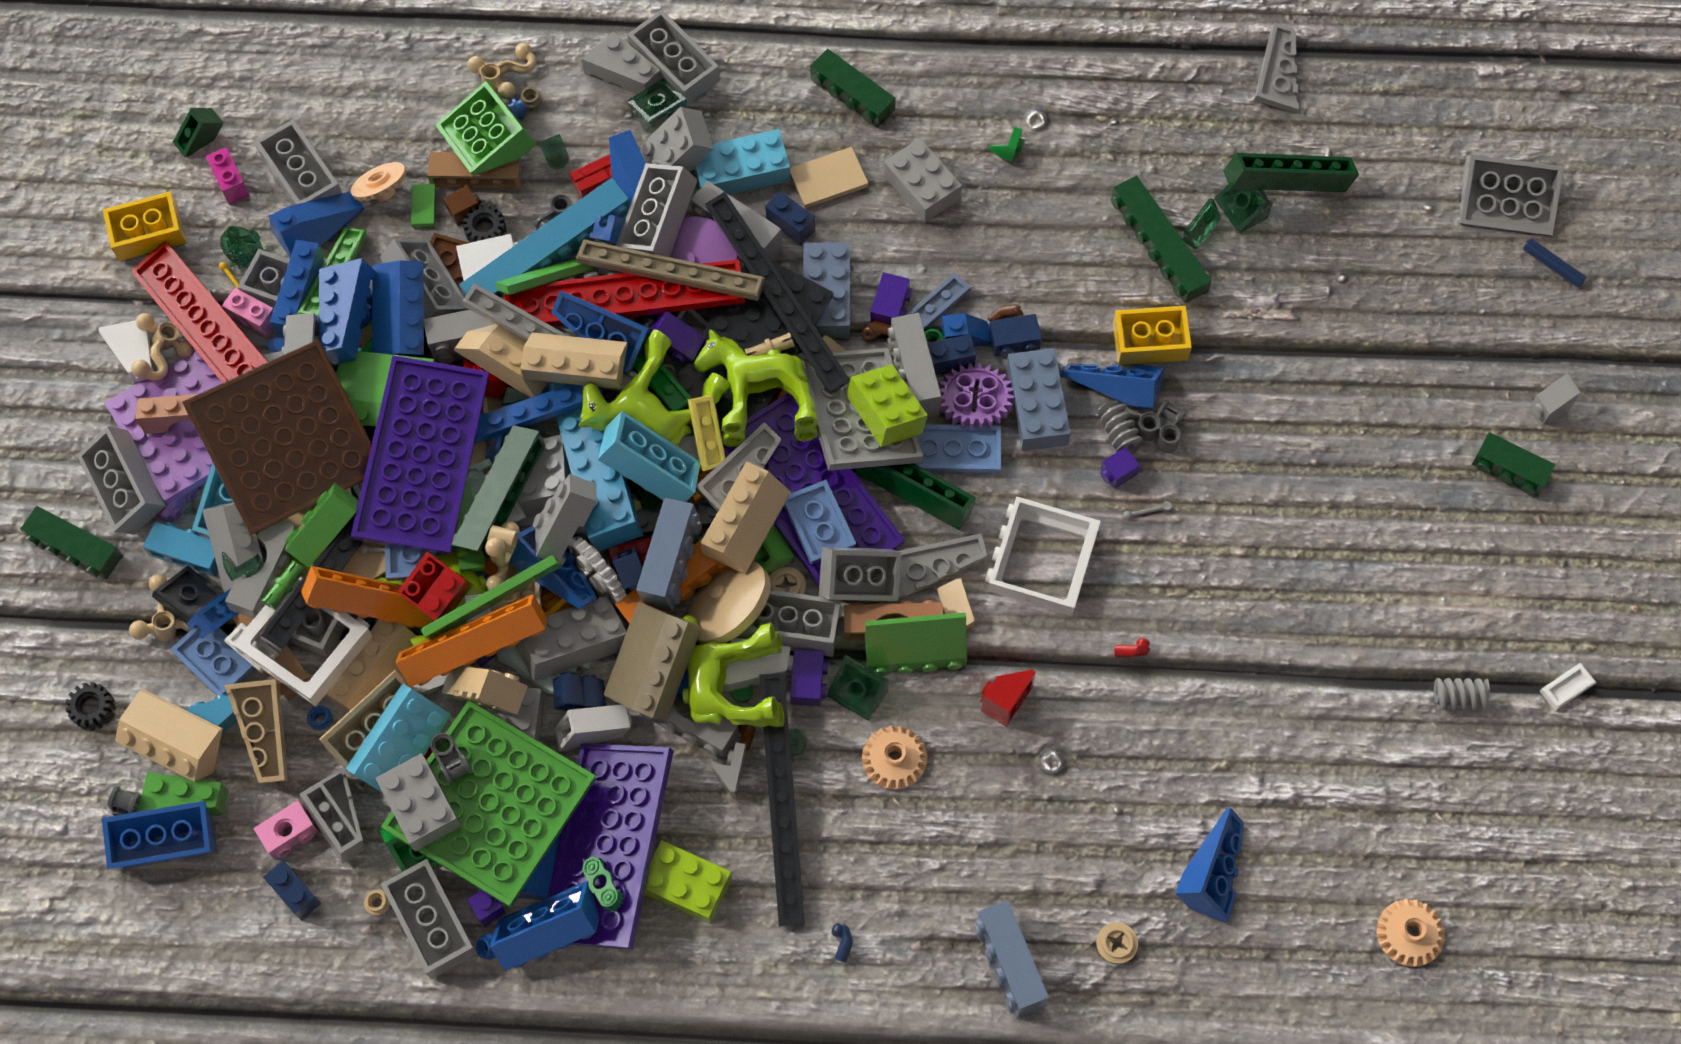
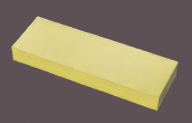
M713 395L688 399L702 471L715 469L725 459L714 397Z

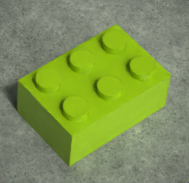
M893 364L851 377L846 396L881 447L923 434L928 415Z
M661 840L651 860L644 895L711 925L732 881V874L727 869Z

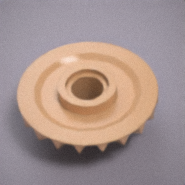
M398 162L380 165L358 178L351 187V194L355 200L370 201L371 199L385 201L395 194V189L403 182L407 171L404 165Z
M891 725L872 733L871 737L866 741L862 752V764L866 774L875 784L886 789L898 790L913 785L921 778L927 765V751L919 735H916L911 729ZM897 751L902 756L897 760L889 758L888 754Z
M1404 899L1392 903L1381 913L1377 922V938L1384 953L1393 961L1404 966H1423L1433 961L1442 951L1445 942V929L1442 925V919L1436 914V910H1432L1428 904L1421 903L1418 900ZM1407 926H1413L1417 930L1418 936H1411L1407 931Z

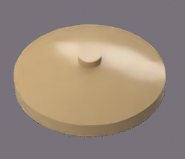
M753 561L746 575L731 567L723 572L719 571L707 585L700 587L693 597L686 616L689 614L696 617L698 625L702 626L696 641L701 645L711 642L726 643L744 632L756 620L768 600L771 589L770 577L758 563Z

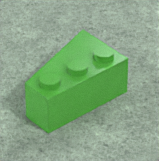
M336 483L331 486L328 492L325 491L316 502L317 506L313 511L309 510L301 520L303 524L299 529H293L285 539L288 542L285 551L308 568L357 510L358 500Z
M147 772L137 812L206 801L210 816H220L224 813L229 790L221 782L207 780L193 782L185 777Z

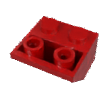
M426 552L397 593L433 620H437L455 610L473 584L435 556Z

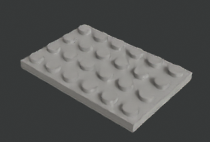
M888 348L832 352L849 379L852 376L893 364ZM804 354L797 355L803 361L804 372L809 378L805 382L808 383L810 395L815 403V412L818 418L816 427L828 470L922 462L923 454L917 436L881 447L847 398L849 383L830 395Z

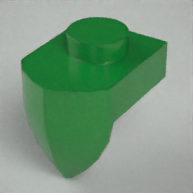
M1013 128L1008 146L992 145L989 149L999 158L1014 163L1017 153L1022 152L1025 139H1022L1023 129Z

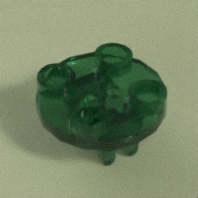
M229 226L220 237V246L223 253L230 260L231 268L235 267V265H238V269L248 268L258 249L264 250L260 242V236L254 230H248L240 226Z

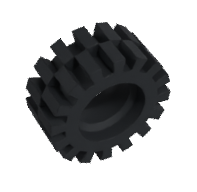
M487 204L486 208H483L482 205H478V210L475 207L471 208L472 214L467 212L466 218L463 219V229L470 243L503 236L507 231L502 213L494 206L491 209L490 205ZM488 221L493 223V228L487 232H478L476 230L477 225L482 222Z
M91 682L90 686L87 683H82L83 688L76 686L74 689L77 692L75 694L73 692L69 693L71 700L66 699L65 703L68 707H65L68 717L84 730L88 728L90 731H94L96 726L101 729L103 728L102 723L105 722L108 725L111 722L108 717L113 718L115 715L112 711L116 710V705L113 703L115 700L102 685H97L95 682ZM88 699H98L100 705L96 712L91 715H86L82 712V706Z

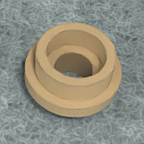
M373 890L365 897L364 907L371 915L379 916L389 909L390 902L383 890ZM381 899L382 904L379 907H374L375 900Z

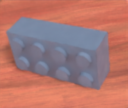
M804 243L803 276L834 292L833 298L815 328L822 338L824 335L830 338H850V243Z
M1055 348L1008 354L1006 367L1009 381L1011 380V388H1013V407L1021 451L1068 446L1071 433Z
M664 497L636 588L638 595L646 605L673 612L675 604L678 605L680 602L681 590L679 589L682 581L685 582L687 579L688 567L686 566L689 558L692 559L694 556L695 544L693 543L695 537L700 535L702 529V521H700L699 515L691 503Z
M1005 900L980 910L977 920H975V932L980 941L984 939L986 944L985 956L989 965L994 964L996 968L994 977L999 989L1004 988L1006 998L1004 1001L1009 1013L1014 1012L1016 1019L1045 1008L1049 996L1009 901Z

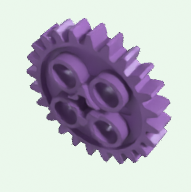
M969 363L968 369L960 365L959 372L952 369L951 376L944 375V381H940V412L945 413L946 420L952 418L953 425L960 422L961 429L966 425H970L971 431H973L975 426H978L982 431L983 425H987L991 429L993 422L1000 425L1001 418L1007 419L1008 412H1012L1014 396L1011 380L1006 381V374L999 376L998 368L992 372L990 371V365L982 369L981 363L977 365V368H973L972 364ZM979 381L976 412H972L975 382Z

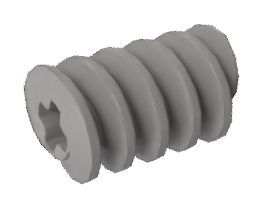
M1114 400L1101 406L1097 410V414L1101 417V423L1105 425V431L1109 433L1108 438L1112 441V446L1116 449V453L1125 447L1130 451L1143 438L1141 436L1134 437L1139 432L1137 428L1130 429L1134 426L1135 421H1126L1131 417L1130 412H1124L1127 409V405H1119V401Z
M1436 678L1433 691L1435 703H1439L1442 710H1445L1447 703H1450L1452 710H1455L1457 703H1460L1462 710H1465L1467 703H1470L1472 710H1475L1477 703H1480L1481 709L1485 710L1489 702V681L1485 679L1483 682L1480 678H1477L1472 682L1470 678H1467L1462 682L1460 678H1456L1452 682L1450 678H1446L1442 682L1440 678Z

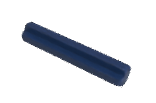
M1530 239L1525 244L1523 249L1575 286L1580 287L1586 280V275L1535 240Z

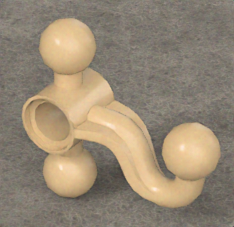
M520 43L516 46L515 54L521 60H528L527 64H519L511 60H504L498 64H485L481 57L473 56L468 60L467 67L472 73H480L482 84L487 81L496 92L498 91L501 98L511 99L515 95L516 89L512 83L503 82L502 77L508 72L529 73L536 67L537 60L532 53L531 46L527 43Z
M142 313L137 316L136 326L142 331H151L153 333L151 337L153 345L150 354L158 367V371H152L150 364L142 359L132 364V373L138 378L145 377L151 381L162 380L167 375L168 366L160 353L161 350H168L172 346L176 349V354L180 358H187L192 355L195 349L188 341L177 339L179 329L175 324L163 322L158 326L155 324L154 317L151 314Z
M513 521L505 522L501 527L493 525L489 531L485 549L492 562L498 566L497 575L488 578L486 583L488 590L503 583L506 579L510 566L509 561L517 545L518 533H520L519 526Z
M162 574L153 575L149 580V588L154 591L172 577H165ZM159 603L157 613L152 618V623L146 624L144 621L137 620L130 625L129 633L136 640L144 639L149 633H154L158 640L170 641L176 636L177 629L182 628L186 632H189L190 629L182 620L174 619V616L167 611V608ZM164 624H168V625H169V626L166 627V628H160L161 625H164Z

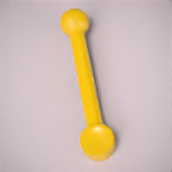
M221 262L219 269L227 274L238 289L239 282L229 271L228 264Z

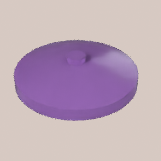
M705 217L683 218L670 254L671 258L699 264L735 259L740 261L739 256L715 221Z

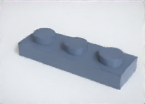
M954 272L906 315L919 313L923 330L926 331L970 292L971 287Z

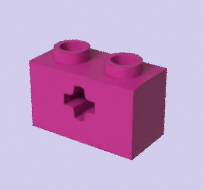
M227 147L206 156L229 205L250 196Z

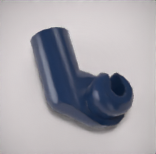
M836 923L833 925L831 933L834 937H838L840 944L834 958L846 963L853 946V938L850 928L846 924Z

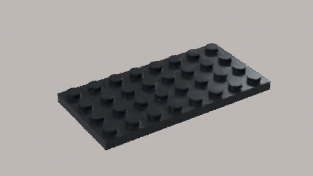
M772 261L816 327L833 298L834 292ZM743 264V266L741 267V272L750 274L745 265ZM761 292L758 301L745 298V303L718 306L702 333L706 338L693 361L683 365L676 380L692 399L702 397L703 384L711 373H717L728 381L725 365L720 364L705 372L697 371L694 366L697 356L706 345V341L710 339V330L715 331L720 337L732 339L745 353V349L762 344L768 338L772 340L789 333L763 292ZM791 336L795 347L783 350L781 354L797 357L801 350ZM771 388L760 393H749L746 402L747 419L770 405L779 388ZM730 389L715 404L721 435L724 433L722 431L723 418L732 410L734 405Z

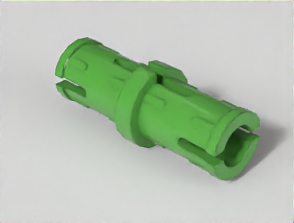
M292 561L280 578L277 577L274 580V586L262 599V602L275 610L285 595L291 593L293 590L292 586L305 569L300 564Z

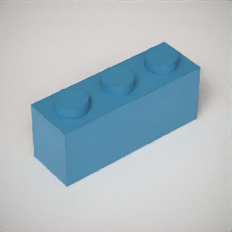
M155 521L143 545L149 556L182 567L188 565L194 571L216 577L218 568L210 537L208 539L201 537L199 533L191 529L186 531L180 530L176 525L169 522L162 524Z

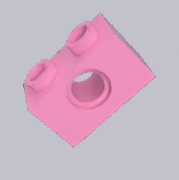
M235 288L222 307L236 323L267 339L273 331L270 319L274 308Z
M298 800L253 828L273 859L288 855L292 851L291 848L299 843L308 842L318 832ZM292 827L291 834L283 837L282 832L284 829Z

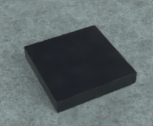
M187 565L154 590L152 597L187 624L199 610L223 593Z

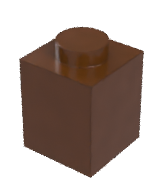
M468 186L443 198L446 209L457 226L463 224V219L466 218L467 212L472 214L471 208L475 207L478 210V205L482 204L477 193H472Z

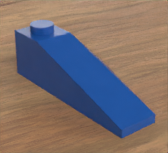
M627 130L609 137L612 178L628 197L630 206L646 162L631 130Z
M1067 364L1062 370L1061 375L1123 403L1137 406L1138 409L1149 410L1154 408L1159 400L1165 367L1134 365V369H1123L1118 364H1112V366L1100 369V366L1096 364Z
M1226 808L1182 874L1176 891V895L1189 909L1222 922H1228L1236 899V892L1232 891L1233 879L1238 877L1239 869L1235 867L1236 854L1241 852L1244 822L1232 808Z

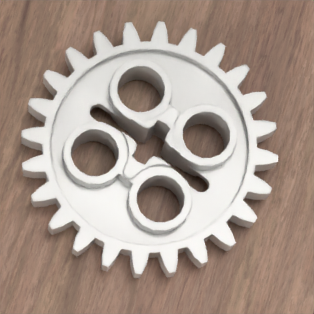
M578 536L575 537L574 545H568L567 548L575 558V565L579 571L584 574L585 578L588 577L594 589L601 596H607L613 605L621 601L626 596V593L615 571L609 564L606 565L600 553L593 546H589L586 540Z

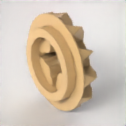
M782 567L775 570L769 576L771 581L770 590L785 592L784 588L780 587L784 585V578H787L789 585H793V587H790L789 593L805 594L806 581L802 573L797 569Z
M1120 922L1109 923L1098 933L1096 940L1098 953L1106 962L1115 963L1116 965L1127 963L1136 954L1138 939L1133 929L1128 925ZM1120 935H1123L1121 945L1124 948L1118 947L1114 952H1111L1113 943L1110 940H1116Z

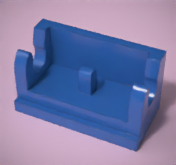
M599 215L595 220L593 233H590V238L616 246L625 219L609 215L607 225L603 228L601 226L603 216Z
M231 588L199 610L186 624L190 630L196 626L200 627L202 632L199 634V638H204L209 633H213L238 614L231 611L225 602Z

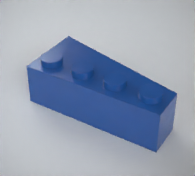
M363 258L319 269L320 344L333 365L356 360L362 333L360 326L366 316L365 303L366 299L370 298V281L375 276V270Z

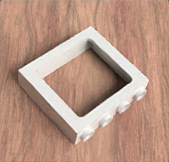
M1016 496L1014 505L1009 504L1006 518H1009L1008 525H1003L999 535V539H1002L1001 547L996 546L992 557V560L996 561L994 568H989L985 582L989 583L988 592L1073 616L1101 521ZM1022 520L1081 536L1085 539L1067 599H1058L1002 581L1014 539Z
M300 577L292 586L293 590L291 593L285 595L275 610L267 605L262 608L236 639L233 646L244 657L316 707L373 636L368 629L370 627L369 624L360 617H357L355 620L348 612L337 613L332 609L321 607L326 613L347 626L350 631L308 682H303L253 647L252 643L271 622L303 578Z

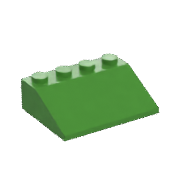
M487 81L435 125L473 176L518 160L537 145L507 104Z
M357 351L356 360L338 365L336 375L362 425L376 426L392 359L390 354ZM400 356V357H406V358H412V359H418V360H424V361L435 362V359L409 357V356Z
M966 612L865 621V650L868 674L885 676L888 672L909 674L913 670L921 669L924 672H932L943 667H947L950 670L962 668L967 662Z

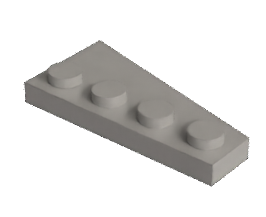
M1275 22L1272 25L1254 100L1296 114L1299 110V102H1297L1298 84H1296L1295 29Z
M764 422L696 485V491L718 512L746 461L764 469L781 442V438Z
M982 533L900 550L899 552L902 553L898 601L986 560L987 552Z

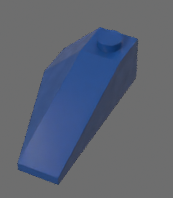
M351 191L291 205L269 215L271 232L290 258L296 240L318 243L322 246L327 240L330 241L334 238L335 233L342 226H347L364 210V206L359 200L354 199Z
M561 290L551 311L556 318L578 337L627 342L623 370L628 373L632 371L643 353L644 344L653 330Z
M533 526L518 533L517 545L510 558V563L519 572H522L544 560L536 557L535 528ZM565 550L564 557H566L563 566L536 582L581 609L595 601L597 597L584 574L577 571L574 565L576 560L573 555H568Z

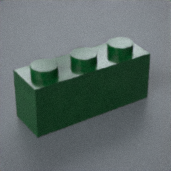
M1488 432L1472 462V465L1476 466L1481 472L1490 473L1498 477L1502 482L1512 484L1521 488L1524 493L1537 497L1545 487L1556 465Z

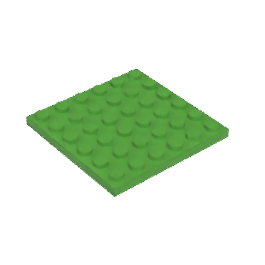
M468 700L446 734L453 738L473 773L462 775L450 785L433 752L427 759L461 827L417 851L511 908L596 780V776ZM442 743L438 747V751H447L450 748V743ZM391 811L381 828L410 846Z

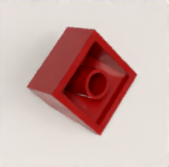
M1031 669L997 676L993 683L988 681L981 692L983 695L980 700L982 702L981 712L1007 727L1032 690L1036 672Z

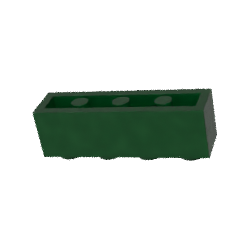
M827 48L810 65L812 81L816 85L828 90L832 97L843 101L850 110H855L862 115L866 122L873 123L879 127L895 111L896 98L830 49Z
M37 505L20 528L26 536L25 540L35 547L39 544L44 546V550L54 557L58 555L65 557L64 560L73 567L77 568L78 565L84 567V571L94 578L101 576L108 579L123 557V554L116 546Z

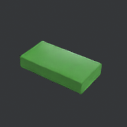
M413 184L411 203L412 228L435 227V184Z

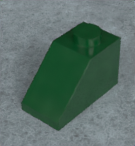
M190 108L173 143L184 157H189L214 141L224 122L212 108Z

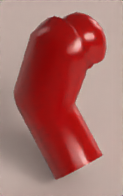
M1140 638L1136 641L1137 645H1115L1114 655L1115 657L1127 658L1147 655L1150 652V642L1148 639Z

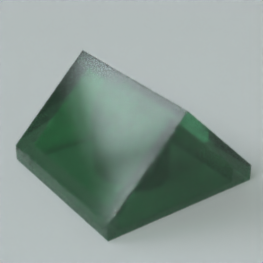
M663 78L627 100V103L646 131L674 114L680 107H684L687 99Z
M1229 184L1214 197L1238 233H1242L1268 219L1273 204L1264 190L1230 189Z
M845 655L826 697L869 721L888 692L889 680Z

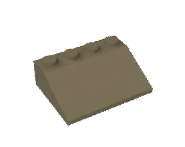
M638 602L603 695L648 717L667 721L702 626Z

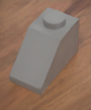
M1569 374L1562 376L1537 394L1532 402L1533 414L1543 424L1568 414L1581 394Z

